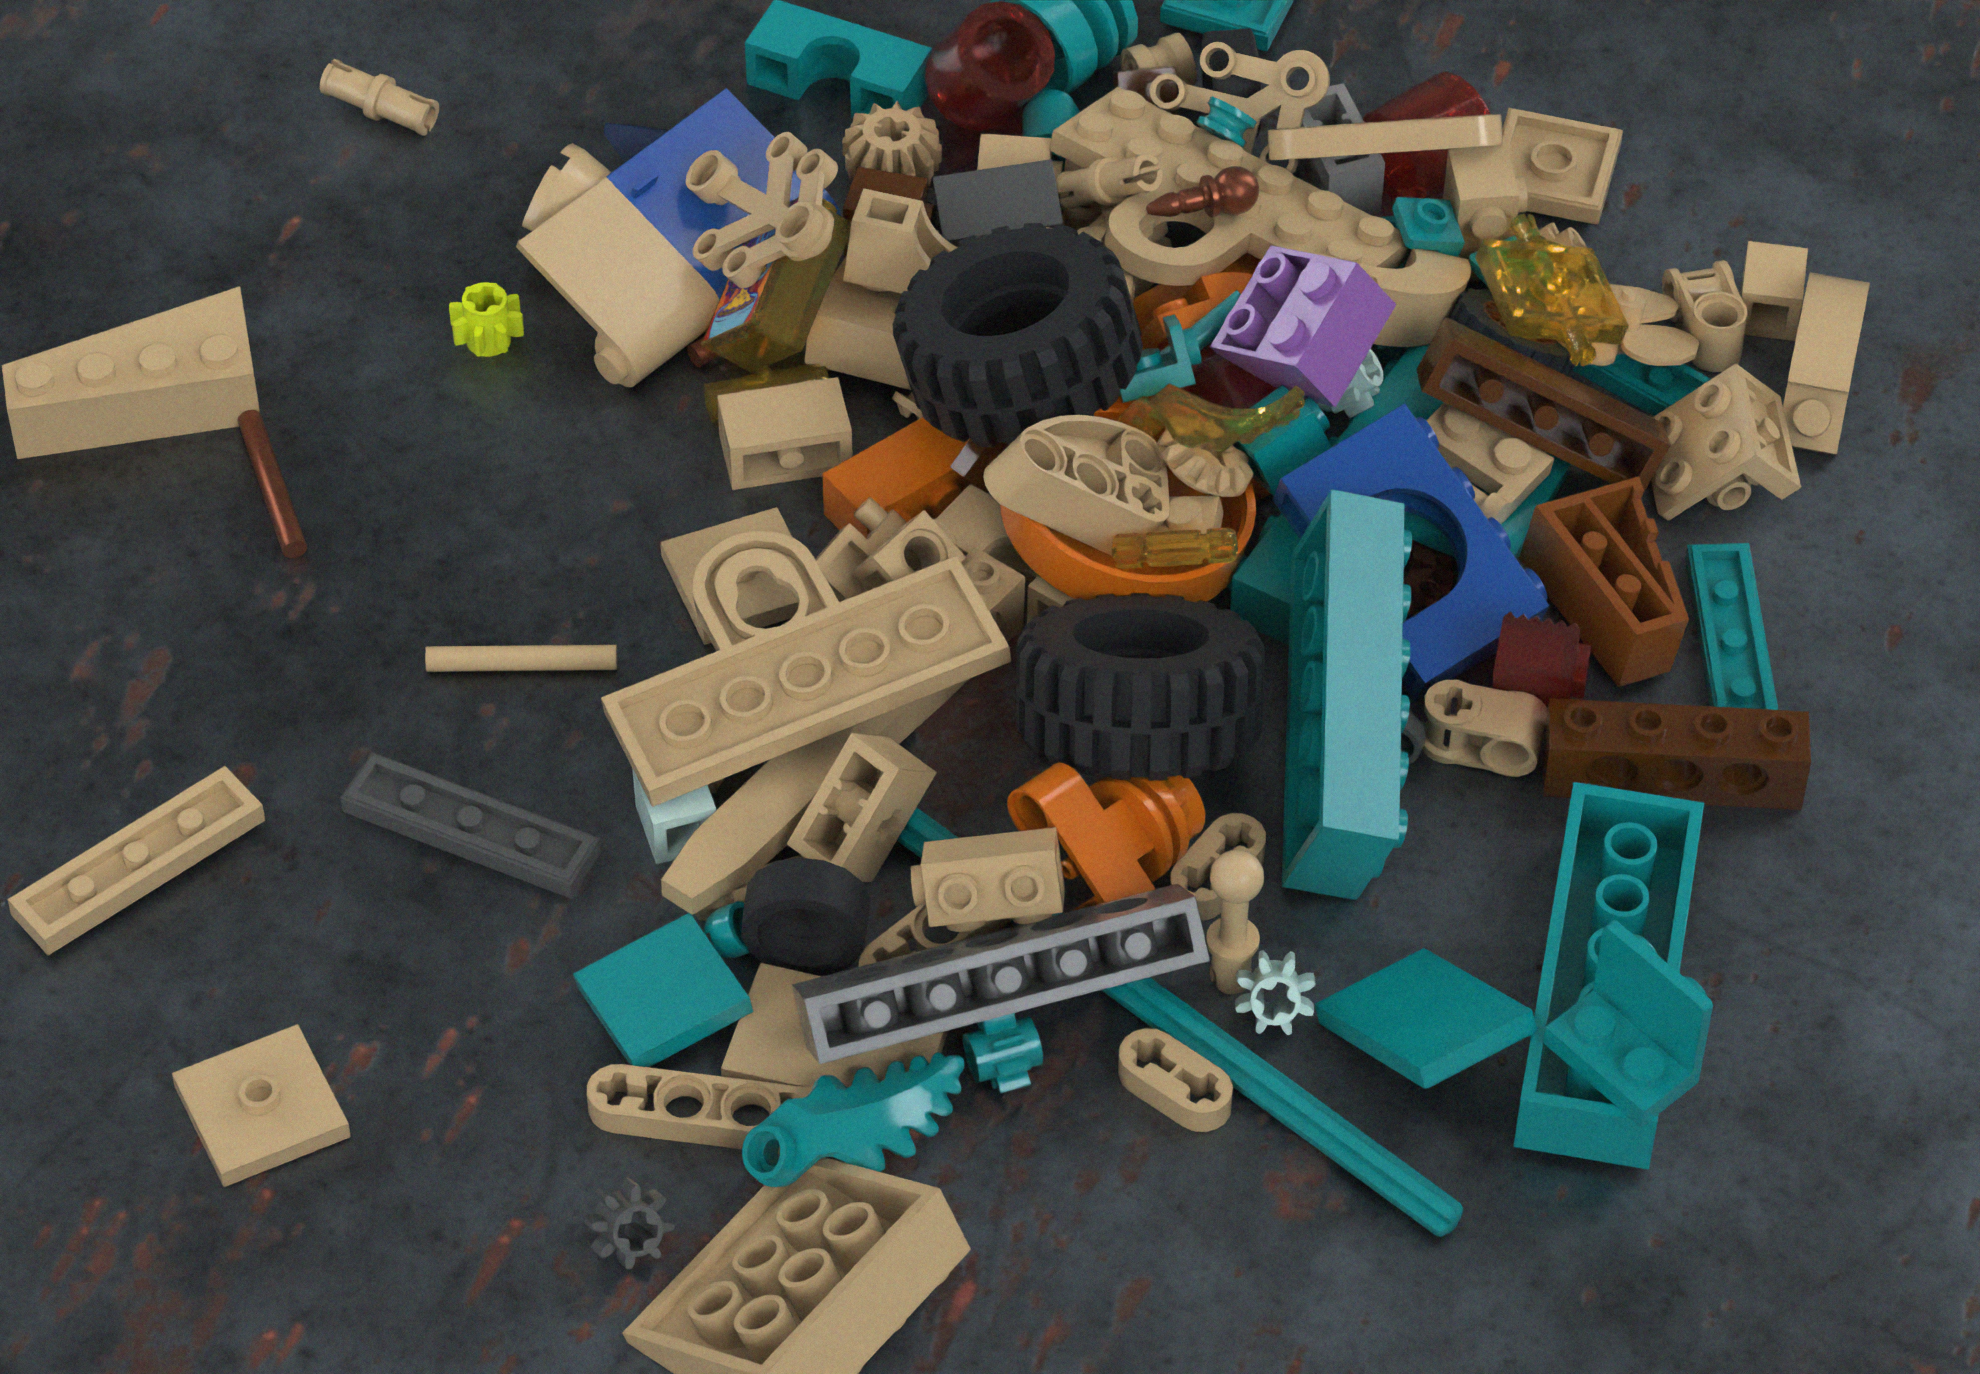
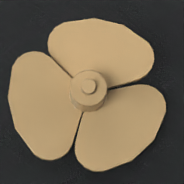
M1600 284L1577 286L1571 288L1568 292L1552 290L1543 297V320L1554 338L1568 351L1588 364L1607 366L1615 361L1617 355L1624 353L1638 362L1653 366L1682 365L1694 360L1696 357L1699 341L1693 335L1674 327L1645 325V323L1670 319L1677 314L1678 303L1667 295L1640 287Z

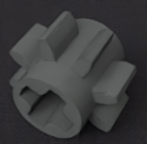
M625 1177L622 1190L608 1193L598 1188L596 1193L600 1201L596 1206L595 1213L583 1216V1222L588 1227L601 1233L594 1240L591 1248L602 1258L611 1255L616 1250L618 1262L626 1269L633 1268L635 1257L650 1254L657 1259L660 1258L661 1253L657 1246L662 1239L663 1233L671 1232L675 1227L668 1219L656 1213L663 1207L666 1198L656 1189L647 1191L641 1197L639 1184L630 1177ZM633 1212L639 1216L637 1222H631ZM620 1224H626L624 1234L618 1231Z

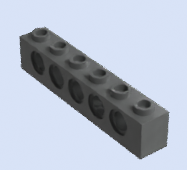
M1174 884L1059 914L1042 921L1017 925L792 984L806 1047L819 1064L1209 962L1210 959L1196 897L1179 884Z

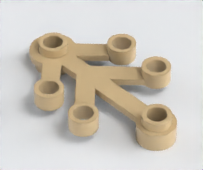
M1213 42L1208 44L1200 55L1201 68L1207 75L1215 79H1226L1231 75H1236L1267 84L1268 86L1249 98H1243L1188 85L1178 76L1165 73L1153 80L1150 86V96L1158 107L1168 111L1177 110L1181 107L1209 114L1210 106L1207 102L1212 96L1238 108L1257 122L1254 129H1247L1243 134V139L1246 141L1243 150L1252 154L1260 119L1281 107L1276 129L1301 127L1305 109L1316 106L1326 96L1330 85V75L1324 61L1309 51H1291L1284 54L1277 62L1239 54L1225 43ZM1218 50L1226 51L1229 56L1227 67L1222 71H1213L1209 64L1211 55ZM1297 69H1305L1309 74V82L1301 90H1293L1289 84L1291 73ZM1169 81L1175 82L1179 88L1177 98L1172 102L1164 103L1159 95L1161 86ZM1268 145L1260 155V159L1269 163ZM1289 159L1286 169L1292 174L1296 171L1298 159Z
M784 132L776 136L766 150V159L769 161L766 194L741 181L736 165L717 150H710L699 156L690 166L686 175V186L705 203L724 205L729 202L749 214L719 230L712 228L705 231L697 239L693 247V256L712 271L722 268L723 274L739 288L752 286L760 278L764 265L785 255L793 261H803L821 254L827 248L832 238L834 218L832 213L822 206L823 189L830 185L836 177L838 165L822 149H813L807 153V147L790 132ZM796 170V175L801 180L799 199L797 203L789 207L792 173ZM775 229L774 236L750 248L740 246L734 249V247Z

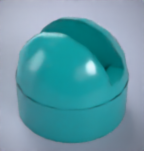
M737 901L722 906L712 912L706 919L703 932L705 934L710 933L713 946L721 957L737 958L750 953L741 938L744 902Z

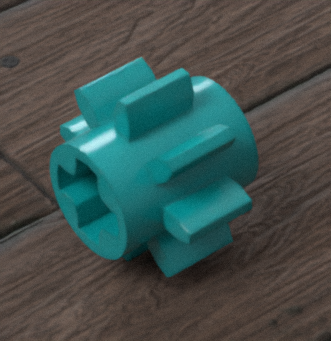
M1012 1013L977 1023L979 1029L963 1034L965 1057L973 1079L976 1083L990 1080L992 1088H998L1000 1094L1031 1085L1027 1070L1043 1064V1052L1039 1035L1029 1016L1016 1019L1015 1014Z

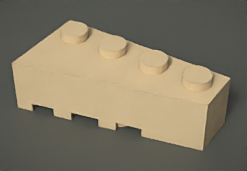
M240 286L2 365L6 406L17 459L239 427L238 417L243 412L248 410L260 412Z

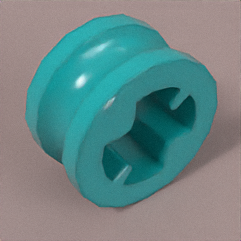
M1213 96L1210 97L1207 102L1210 106L1209 114L1199 116L1196 123L1212 135L1222 140L1235 142L1243 148L1246 144L1243 134L1247 129L1255 128L1256 120L1227 102Z

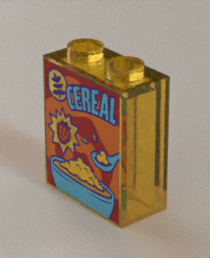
M799 197L791 200L789 207L797 203ZM822 198V206L829 210L834 218L832 238L827 248L821 254L803 261H793L785 255L764 265L760 278L748 288H739L728 279L701 345L751 373L801 352L849 238L851 222L836 214L837 208ZM775 229L743 243L742 246L750 248L774 236Z

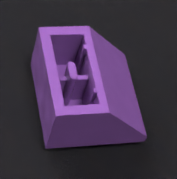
M1270 245L1233 309L1225 318L1224 324L1210 345V348L1216 354L1275 388L1283 385L1299 399L1305 400L1310 397L1316 403L1336 407L1396 304L1357 262Z

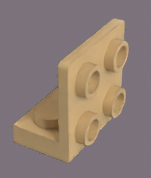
M1736 363L1652 417L1663 423L1671 444L1651 479L1657 512L1666 520H1671L1741 474L1751 484L1755 486L1760 484L1781 500L1801 488L1781 396Z

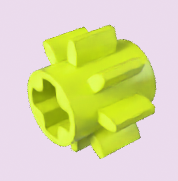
M482 282L465 287L462 303L451 302L449 304L454 344L457 346L466 343L469 350L476 354V356L490 357L506 353L511 343V336H524L523 314L520 310L519 295L510 294L507 296L505 290L497 283Z

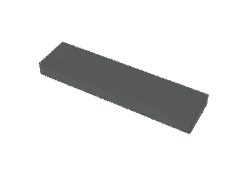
M371 752L340 797L342 812L570 899L573 898L602 852L601 838L373 752Z

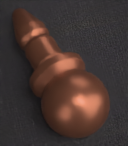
M1231 166L1221 170L1215 178L1210 175L1201 176L1199 187L1179 190L1178 193H1165L1146 206V211L1150 215L1174 217L1178 216L1180 212L1187 214L1203 209L1209 217L1218 216L1220 211L1238 215L1249 211L1255 205L1259 197V184L1254 174L1248 169Z

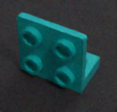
M1613 920L1602 931L1593 990L1545 1026L1543 1043L1636 1124L1643 1127L1699 1083L1713 1003L1697 981L1691 977L1682 976L1658 956L1656 950L1647 939L1641 935L1632 934L1618 921Z

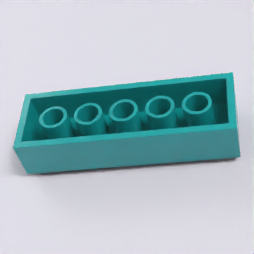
M1331 489L1291 554L1282 887L1357 900L1372 878H1379L1384 868L1385 859L1392 849L1400 848L1405 839L1408 814L1406 809L1400 808V790L1403 788L1407 778L1409 757L1407 752L1401 751V733L1407 724L1410 702L1409 697L1401 695L1402 677L1406 673L1410 659L1409 640L1402 639L1403 622L1410 608L1411 587L1410 585L1403 584V570L1411 552L1412 533L1410 530L1404 529V503Z
M1573 782L1534 1015L1537 1031L1533 1032L1534 1034L1530 1038L1513 1147L1649 1170L1658 1115L1643 1127H1640L1543 1043L1545 1026L1593 990L1602 931L1613 920L1618 921L1632 934H1638L1647 939L1656 950L1658 956L1680 973L1704 802Z

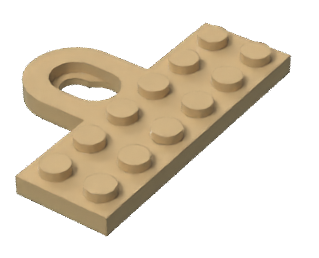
M1116 87L1054 129L1049 150L1082 168H1088L1095 160L1110 156L1123 160L1139 154L1149 153L1158 159V164L1144 167L1143 170L1148 172L1162 168L1163 179L1160 187L1152 192L1132 194L1118 204L1109 216L1105 235V247L1113 251L1120 262L1121 268L1134 276L1150 282L1175 286L1193 285L1201 276L1220 273L1245 253H1249L1262 260L1270 245L1312 254L1317 252L1366 265L1395 269L1407 260L1412 250L1405 246L1400 230L1395 228L1388 220L1372 216L1344 202L1340 196L1333 192L1320 190L1293 176L1286 168L1265 162L1244 151L1237 143L1222 140L1195 126L1186 117L1173 115L1146 101L1142 95L1134 91ZM1231 166L1248 169L1254 174L1259 184V197L1255 205L1249 211L1238 215L1220 211L1218 216L1209 217L1203 209L1187 214L1180 212L1178 216L1165 217L1150 215L1146 211V206L1165 193H1178L1179 190L1199 187L1201 176L1210 175L1215 178L1221 170ZM1168 221L1185 222L1198 227L1206 233L1198 241L1186 247L1173 248L1151 242L1154 235L1153 228L1162 222Z
M764 530L748 531L730 536L710 548L700 559L693 574L692 594L696 612L716 652L601 697L604 713L649 802L654 807L1011 662V656L1007 641L957 555L839 602L817 561L805 545L795 538L779 532ZM758 571L770 574L777 584L789 588L799 604L798 610L791 620L781 626L769 629L755 628L746 624L737 613L741 599L737 586L743 576Z

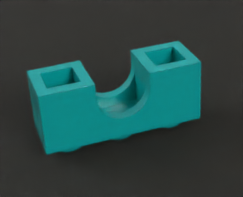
M773 0L745 41L746 81L748 85L799 101L805 90L818 80L825 78L844 79L850 82L851 118H854L855 113L869 114L873 103L883 109L892 108L896 101H898L902 110L905 111L914 107L921 108L932 91L931 47L781 0Z

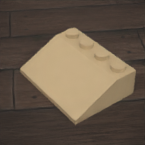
M825 1157L815 1163L791 1185L786 1187H769L764 1185L622 1334L628 1344L673 1374H859L865 1363L893 1333L905 1324L906 1319L929 1294L947 1279L949 1273L967 1255L971 1248L940 1188Z

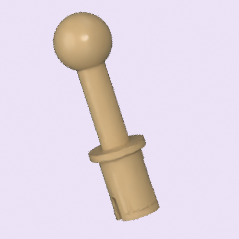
M1230 850L1223 853L1215 860L1210 872L1212 888L1222 899L1221 918L1210 925L1206 934V944L1212 954L1210 978L1212 982L1216 980L1215 987L1225 994H1237L1246 990L1237 982L1236 973L1238 969L1252 971V956L1257 952L1260 942L1258 929L1248 920L1249 901L1255 898L1262 889L1264 870L1260 861L1253 854L1244 850Z

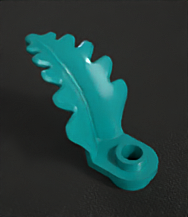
M936 1052L932 1056L931 1062L928 1063L925 1056L920 1055L911 1060L909 1071L907 1072L902 1062L894 1061L888 1066L885 1079L882 1081L878 1079L870 1068L863 1067L856 1071L852 1085L848 1088L834 1075L820 1076L806 1097L787 1099L763 1122L747 1134L742 1147L744 1166L760 1183L769 1187H786L791 1185L815 1163L825 1157H834L848 1164L881 1172L885 1169L882 1149H888L903 1158H909L915 1154L916 1148L909 1133L910 1129L916 1130L926 1137H932L938 1133L939 1127L931 1117V1114L935 1113L940 1116L951 1114L953 1106L947 1097V1093L958 1095L961 1092L958 1077L964 1069V1060L959 1055L945 1057L941 1052ZM780 1147V1157L778 1158V1150Z

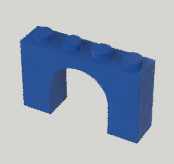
M1404 403L1280 478L1273 501L1300 539L1331 489L1404 503V511L1428 520L1447 538L1457 562L1458 576L1456 586L1445 597L1403 622L1402 639L1409 640L1410 659L1406 673L1402 677V684L1416 703L1425 697L1428 689L1435 683L1447 679L1453 680L1538 627L1549 608V604L1546 601L1548 596L1541 579L1532 569H1523L1510 551L1511 542L1503 526L1493 517L1487 519L1474 501L1475 492L1467 476L1458 467L1451 469L1439 452V442L1432 427L1422 417L1415 418Z

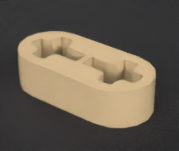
M1230 813L1219 817L1187 850L1184 857L1174 865L1171 871L1170 885L1179 884L1187 891L1188 886L1193 888L1200 887L1210 876L1215 860L1225 853V844L1232 847L1238 845L1233 850L1247 851L1253 854L1263 865L1266 832L1262 824L1254 817L1243 813ZM1240 841H1242L1244 843H1247L1248 847L1246 848L1238 844ZM1210 885V890L1201 887L1195 893L1189 891L1196 897L1201 921L1215 918L1221 913L1222 899L1214 892L1212 885Z
M1144 1028L1136 1030L1124 1038L1119 1048L1118 1076L1122 1085L1129 1092L1191 1131L1208 1132L1216 1130L1226 1123L1231 1115L1233 1085L1230 1077L1220 1067L1174 1037L1158 1029ZM1154 1057L1160 1059V1067L1153 1063L1145 1065L1144 1068L1137 1066V1058L1146 1063ZM1207 1092L1214 1094L1213 1102L1206 1098L1199 1100L1197 1103L1190 1101V1093L1197 1097H1202Z

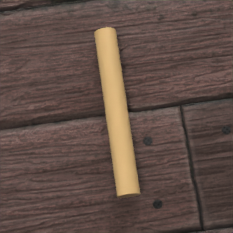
M617 645L426 646V672L617 670Z

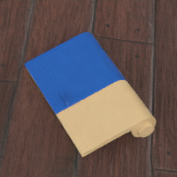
M727 88L517 243L516 248L598 332L595 339L596 355L594 356V362L601 375L612 384L619 383L625 387H634L706 332L729 280L723 274L722 268L712 271L693 256V247L697 239L705 231L712 228L719 230L749 214L729 202L724 205L705 203L686 186V175L693 162L703 153L717 150L736 165L741 181L764 194L767 192L769 161L766 159V150L775 137ZM796 170L792 173L790 203L799 199L801 180L797 177ZM823 189L822 206L833 215V235L842 227V217L834 199ZM743 244L734 247V249L743 246ZM786 255L775 260L764 286L796 261L791 260ZM730 281L731 286H730V288H729V290H728L727 293H729V292L731 291V296H732V294H733V292L735 291L736 287H735L734 289H732L733 282ZM732 309L731 311H729V312H724V313H722V311H721V312L718 314V316L727 315V314H729L730 312H732L733 309Z

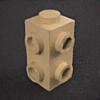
M1057 828L924 842L921 864L911 866V885L915 906H927L929 927L946 925L948 930L955 932L978 929L984 926L986 921L1012 918L1013 922L1017 924H1030L1052 917L1054 913H1063L1065 887Z

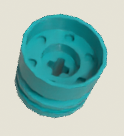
M991 0L984 11V33L990 51L1001 69L1019 88L1032 96L1047 89L1060 90L1070 95L1088 81L1096 69L1106 67L1115 56L1121 55L1123 49L1131 47L1138 36V16L1133 0Z

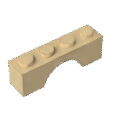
M863 188L851 222L843 281L862 285L872 291H892L902 294L903 291H908L909 282L919 269L926 271L929 268L933 257L943 250L949 253L958 247L948 242L936 231L928 218L923 201Z

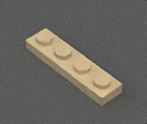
M223 766L7 899L11 916L47 955H50L264 822L263 805L226 766Z

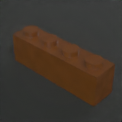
M1447 317L1444 318L1416 369L1422 392L1611 484L1639 476L1645 491L1671 446L1661 421Z

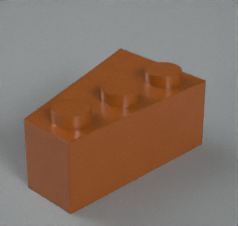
M1639 476L1536 505L1519 556L1524 566L1532 569L1538 575L1545 586L1548 597L1618 687L1670 672L1689 621L1669 561H1662L1656 543L1659 532L1654 518H1647L1641 500L1644 489Z

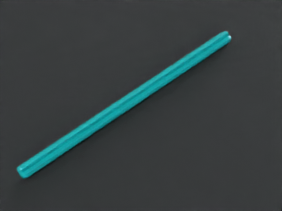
M916 807L897 841L922 858L924 842L955 839L958 837ZM1054 913L1052 914V916H1056L1063 913ZM1013 920L1009 922L1013 926L1021 925L1013 922ZM1151 977L1101 990L1153 1029L1169 1034L1220 1067L1230 1077L1232 1085L1236 1090L1434 1235L1442 1237L1445 1234H1450L1458 1225L1464 1212L1460 1202Z

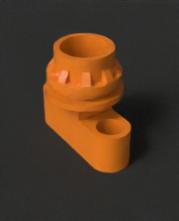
M1055 763L1012 791L1007 800L1010 817L1018 831L1057 828L1058 841L1069 856L1061 861L1063 876L1072 880L1081 874L1094 893L1093 897L1072 911L1155 890L1156 888L1152 882L1167 873L1170 867L1184 857L1187 853L1190 839L1198 835L1205 824V809L1202 799L1192 781L1188 777L1184 778L1181 775L1168 776L1167 780L1149 781L1147 777H1131L1130 780L1112 779L1110 775L1088 787L1075 769L1064 763Z

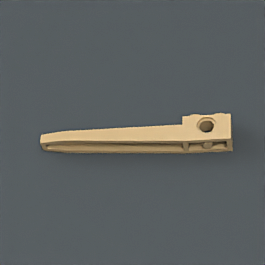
M974 547L961 563L1005 640L1008 642L1023 627L1025 576ZM969 679L770 759L693 832L661 879L662 896L694 915L745 884L761 867L766 865L787 846L788 840L851 733L890 737L900 744Z

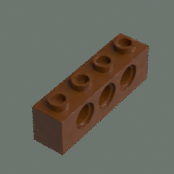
M1549 698L1543 741V797L1571 798L1573 782L1704 802V805L1802 810L1811 766L1809 711Z

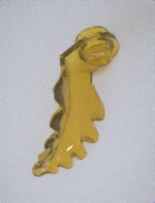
M1169 383L1151 399L1147 396L1138 398L1121 414L1117 421L1144 431L1157 443L1160 436L1167 429L1172 438L1184 447L1195 448L1204 443H1209L1212 449L1221 452L1238 441L1241 444H1250L1259 435L1267 433L1271 429L1288 426L1290 421L1300 416L1299 409L1305 405V400L1303 399L1305 392L1296 385L1280 399L1261 408L1238 409L1213 404Z

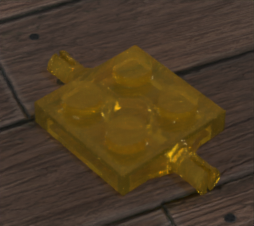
M1520 214L1511 221L1510 228L1516 240H1482L1475 259L1510 336H1520L1525 339L1545 338L1560 340L1565 344L1571 362L1575 366H1578L1579 362L1581 366H1586L1596 358V350L1591 344L1593 342L1621 345L1629 325L1593 248L1565 246L1548 241L1545 237L1541 236L1535 218L1531 214H1528L1527 218L1525 214Z

